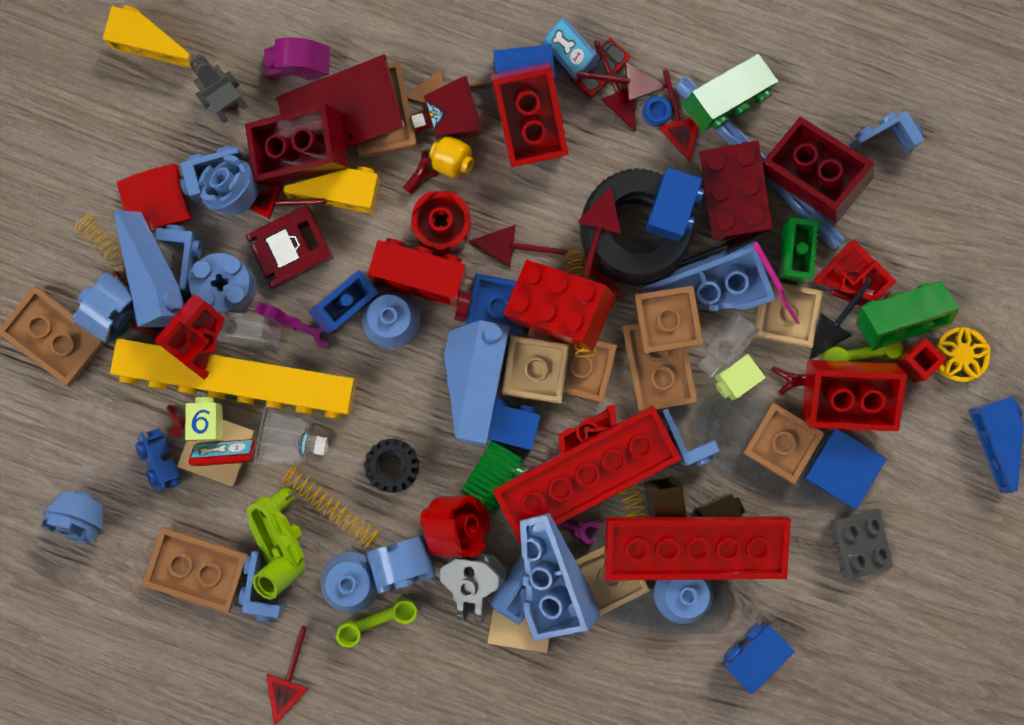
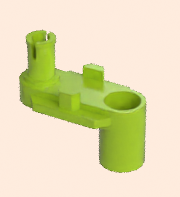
M287 487L280 488L270 498H258L247 508L248 525L267 563L264 568L254 575L253 585L257 593L270 600L276 598L305 571L304 554L297 541L302 535L300 528L295 524L290 526L286 516L281 513L282 510L295 501L294 496L286 500L293 493Z

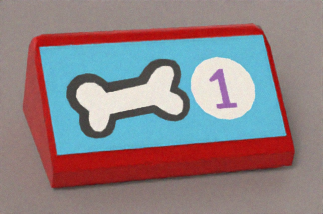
M253 439L197 443L192 449L189 465L198 467L256 461L255 441Z

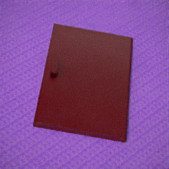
M385 54L276 97L280 114L323 103L340 110L346 149L405 128Z

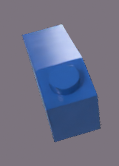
M1011 396L968 409L999 492L1013 493L1018 491L1024 426L1021 419L1022 410L1020 405Z

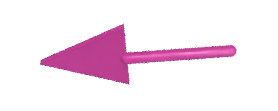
M757 242L753 243L755 251L778 290L781 301L797 325L800 324L783 291L782 284Z

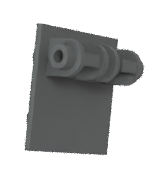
M879 509L830 520L831 525L829 529H831L833 540H838V542L833 543V546L840 548V551L835 552V555L842 556L838 557L840 565L839 571L843 573L844 579L852 580L893 567Z

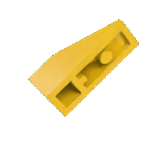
M126 5L123 8L111 7L103 35V40L111 49L191 68L189 65V61L192 58L191 55L142 15L138 9Z
M359 166L357 170L348 168L286 185L283 192L288 199L325 198L327 203L320 205L374 215L380 179L373 169Z

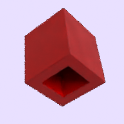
M925 338L913 342L894 363L907 373V377L913 383L927 380L947 359Z

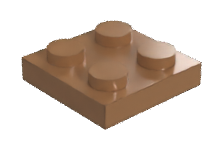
M693 286L633 296L643 355L703 345Z
M770 403L741 454L789 483L795 484L824 433L817 428H809L802 419L777 404Z

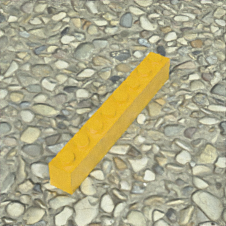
M118 338L116 340L110 374L120 376L119 382L137 385L138 380L149 381L148 387L166 390L167 385L178 386L177 392L196 395V390L208 391L207 397L225 400L226 395L237 396L236 402L254 405L255 400L267 401L266 407L284 410L285 404L296 406L295 412L313 415L314 410L325 411L324 417L342 420L343 414L351 416L357 381L353 378L210 354L206 366L209 374L204 380L159 345Z

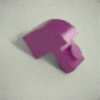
M289 37L275 39V46L264 49V77L274 80L288 75H295L306 80H313L329 75L330 47L304 38Z

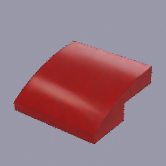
M170 164L154 168L117 181L124 211L141 212L151 233L156 231V228L166 229L167 225H181L193 220L187 197L181 187L178 165Z

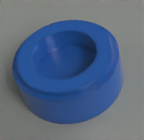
M661 96L649 98L642 110L644 121L653 127L665 125L672 114L670 102Z

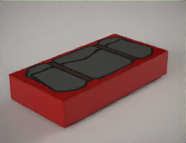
M611 37L602 45V49L615 75L630 60L631 56ZM596 51L599 66L588 73L608 75ZM572 77L570 78V81L589 99H592L609 82L586 78L574 81Z

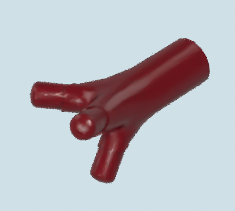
M425 150L422 151L421 160L415 172L402 187L410 195L413 194L423 180L438 176L437 171H426L430 160L427 159V151Z
M776 366L772 367L773 372L786 379V384L779 390L781 395L794 387L805 386L806 374L791 373L781 370Z
M168 405L167 410L172 421L170 432L174 437H179L183 433L186 416H179L173 407Z

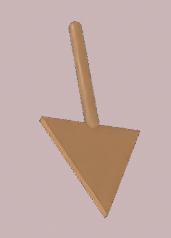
M439 70L407 92V99L425 104L424 96L444 86L442 70ZM492 79L469 83L470 89L493 85Z

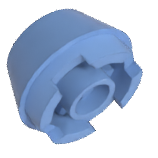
M232 155L223 156L224 162L219 163L214 168L209 165L201 174L198 185L201 187L200 197L210 209L232 216L239 215L249 209L256 200L258 185L256 182H253L252 171L245 161L239 160Z
M395 290L380 292L368 301L363 309V330L366 336L380 347L389 349L402 347L409 343L419 330L420 312L418 306L411 297L403 292Z
M63 491L43 511L45 517L41 527L51 533L57 528V532L68 536L67 539L86 544H89L90 541L95 543L98 534L103 533L104 506L94 500L93 496L88 493Z
M344 552L338 554L325 565L320 579L322 594L329 605L339 611L347 613L361 611L372 604L378 595L368 557L361 553Z
M710 580L656 581L654 588L656 606L665 618L674 623L691 624L699 621L708 613L713 603L714 590Z

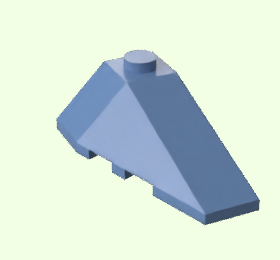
M116 210L113 213L138 327H166L184 306L180 288L142 213Z
M755 241L728 255L726 250L695 261L657 281L643 286L645 293L693 286L697 310L719 311V309L731 308L746 310L776 299L767 271L753 247Z
M479 320L449 330L443 358L446 367L456 441L486 447L510 326Z
M550 513L521 520V554L524 558L525 566L523 586L526 588L524 614L534 641L588 631L600 617L591 588Z

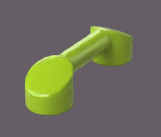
M900 341L873 351L870 346L847 351L844 348L833 347L822 354L821 360L852 362L880 356L884 360L891 361L902 355L903 345Z
M399 597L393 602L392 607L358 621L346 619L337 628L336 640L341 646L350 648L359 642L361 632L395 619L398 623L409 624L417 616L416 604L410 598Z

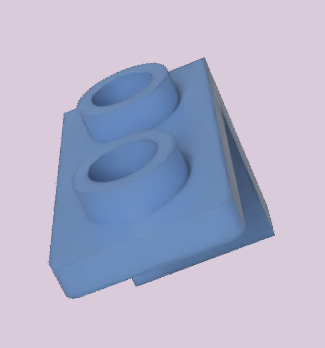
M906 110L898 116L893 112L879 121L881 125L873 130L868 126L854 135L856 140L850 145V148L855 150L890 129L905 153L916 148L925 139L923 138L920 125L912 120Z
M224 146L218 148L216 153L206 156L205 154H195L188 157V161L181 162L180 165L184 178L180 179V183L185 196L189 195L196 203L202 202L203 199L200 197L201 187L198 185L201 176L200 172H203L209 165L214 168L219 163L224 162L223 156L232 155L243 161L244 157L239 148Z
M167 225L166 229L156 228L155 240L160 244L184 247L179 288L185 294H191L189 287L192 267L196 263V258L201 256L202 242L199 241V237L192 231H185V227Z
M665 409L659 412L661 420L681 458L678 462H681L682 466H688L696 462L699 467L714 460L712 455L719 452L715 440L687 451L669 410Z
M255 550L245 560L244 574H248L246 586H242L240 590L239 604L243 605L242 613L254 614L258 621L274 622V618H279L283 615L285 603L255 599L257 591L253 585V577L260 571L263 556L260 550Z

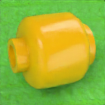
M452 136L437 139L429 153L433 169L453 179L461 177L464 173L468 174L473 168L475 161L472 158L471 146Z

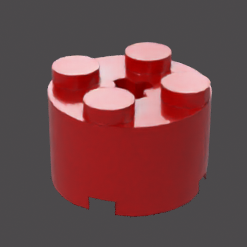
M431 191L424 194L415 203L411 216V225L414 236L421 247L432 250V254L444 256V254H452L465 245L471 232V217L467 204L457 194L449 191ZM447 219V226L437 227L436 220L444 221Z
M472 495L440 496L435 498L428 508L424 509L420 514V523L424 527L428 553L438 557L478 556L486 546L487 542L482 541L484 533H489L490 527L488 512L482 501H476L474 499L475 496Z

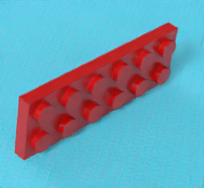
M651 405L495 487L492 491L521 545V520L550 513L557 526L680 461L681 458L655 406Z
M787 516L606 517L604 578L606 581L787 579L791 519Z

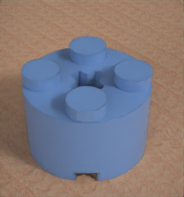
M225 253L211 254L197 261L192 267L189 280L192 296L193 294L199 296L223 317H233V315L241 314L256 295V281L252 272L232 255ZM225 280L228 282V284L224 285L223 291H221L220 289H218V287L222 284V281Z
M104 273L93 288L87 286L82 290L77 299L81 304L72 317L74 323L100 341L113 344L117 338H121L130 328L126 325L130 317L136 319L129 286L110 273Z
M424 535L367 552L378 594L436 576L431 555L427 551Z

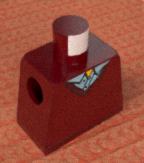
M467 75L426 94L424 100L427 110L411 114L415 131L433 127L436 140L446 136L461 138L483 134Z

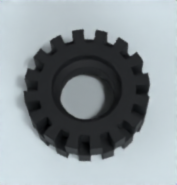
M397 439L381 440L376 445L374 444L369 453L367 452L366 462H364L365 475L371 485L380 491L388 493L400 492L407 489L416 480L415 478L419 473V459L415 450L406 442ZM396 454L402 459L404 467L401 474L397 477L390 478L382 473L380 465L386 455Z

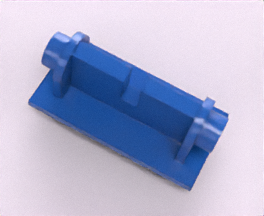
M158 428L149 431L148 438H145L143 432L140 433L137 438L138 443H135V448L140 460L145 459L149 470L146 471V476L152 488L156 487L158 493H161L165 489L164 484H168L169 488L181 484L179 480L181 474L174 458L162 461L161 456L171 453L165 434L160 433Z

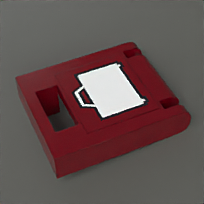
M303 205L245 236L248 242L259 240L250 247L264 277L268 279L274 275L276 276L275 279L268 282L270 289L277 288L334 259L316 218L308 205ZM310 225L319 246L310 251L299 227L303 228Z

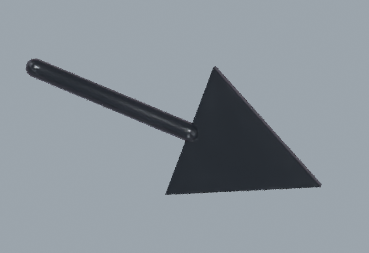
M769 231L728 240L726 244L683 259L676 268L726 250L728 255L769 234Z
M868 278L835 322L820 312L813 348L809 357L810 360L852 336L841 328L840 324L870 286L872 279Z

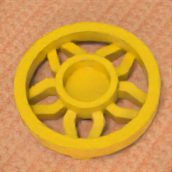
M958 327L948 330L935 343L934 347L944 356L949 357L945 367L942 364L938 368L939 372L949 380L955 382L975 380L986 371L989 365L990 346L984 337L973 329ZM957 333L955 343L945 341L948 336ZM963 333L965 334V343L961 341ZM971 336L974 337L979 342V344L974 343L970 346L972 342ZM942 345L950 346L951 348L948 351ZM982 348V352L975 354L974 349ZM983 356L982 364L979 366V363L974 359H979ZM969 364L973 365L975 373L969 368ZM951 365H955L956 368L949 372ZM963 369L969 377H958L954 374Z

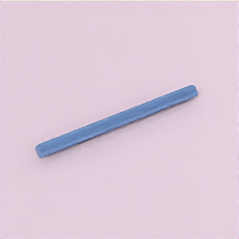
M688 76L682 78L676 85V90L685 99L688 98L692 91L699 88ZM730 119L725 125L716 130L730 145L751 142ZM761 152L763 164V160L766 158V156ZM764 174L765 182L800 218L818 220L820 224L817 227L820 230L817 231V234L831 250L837 249L845 241V238L819 211L767 178Z

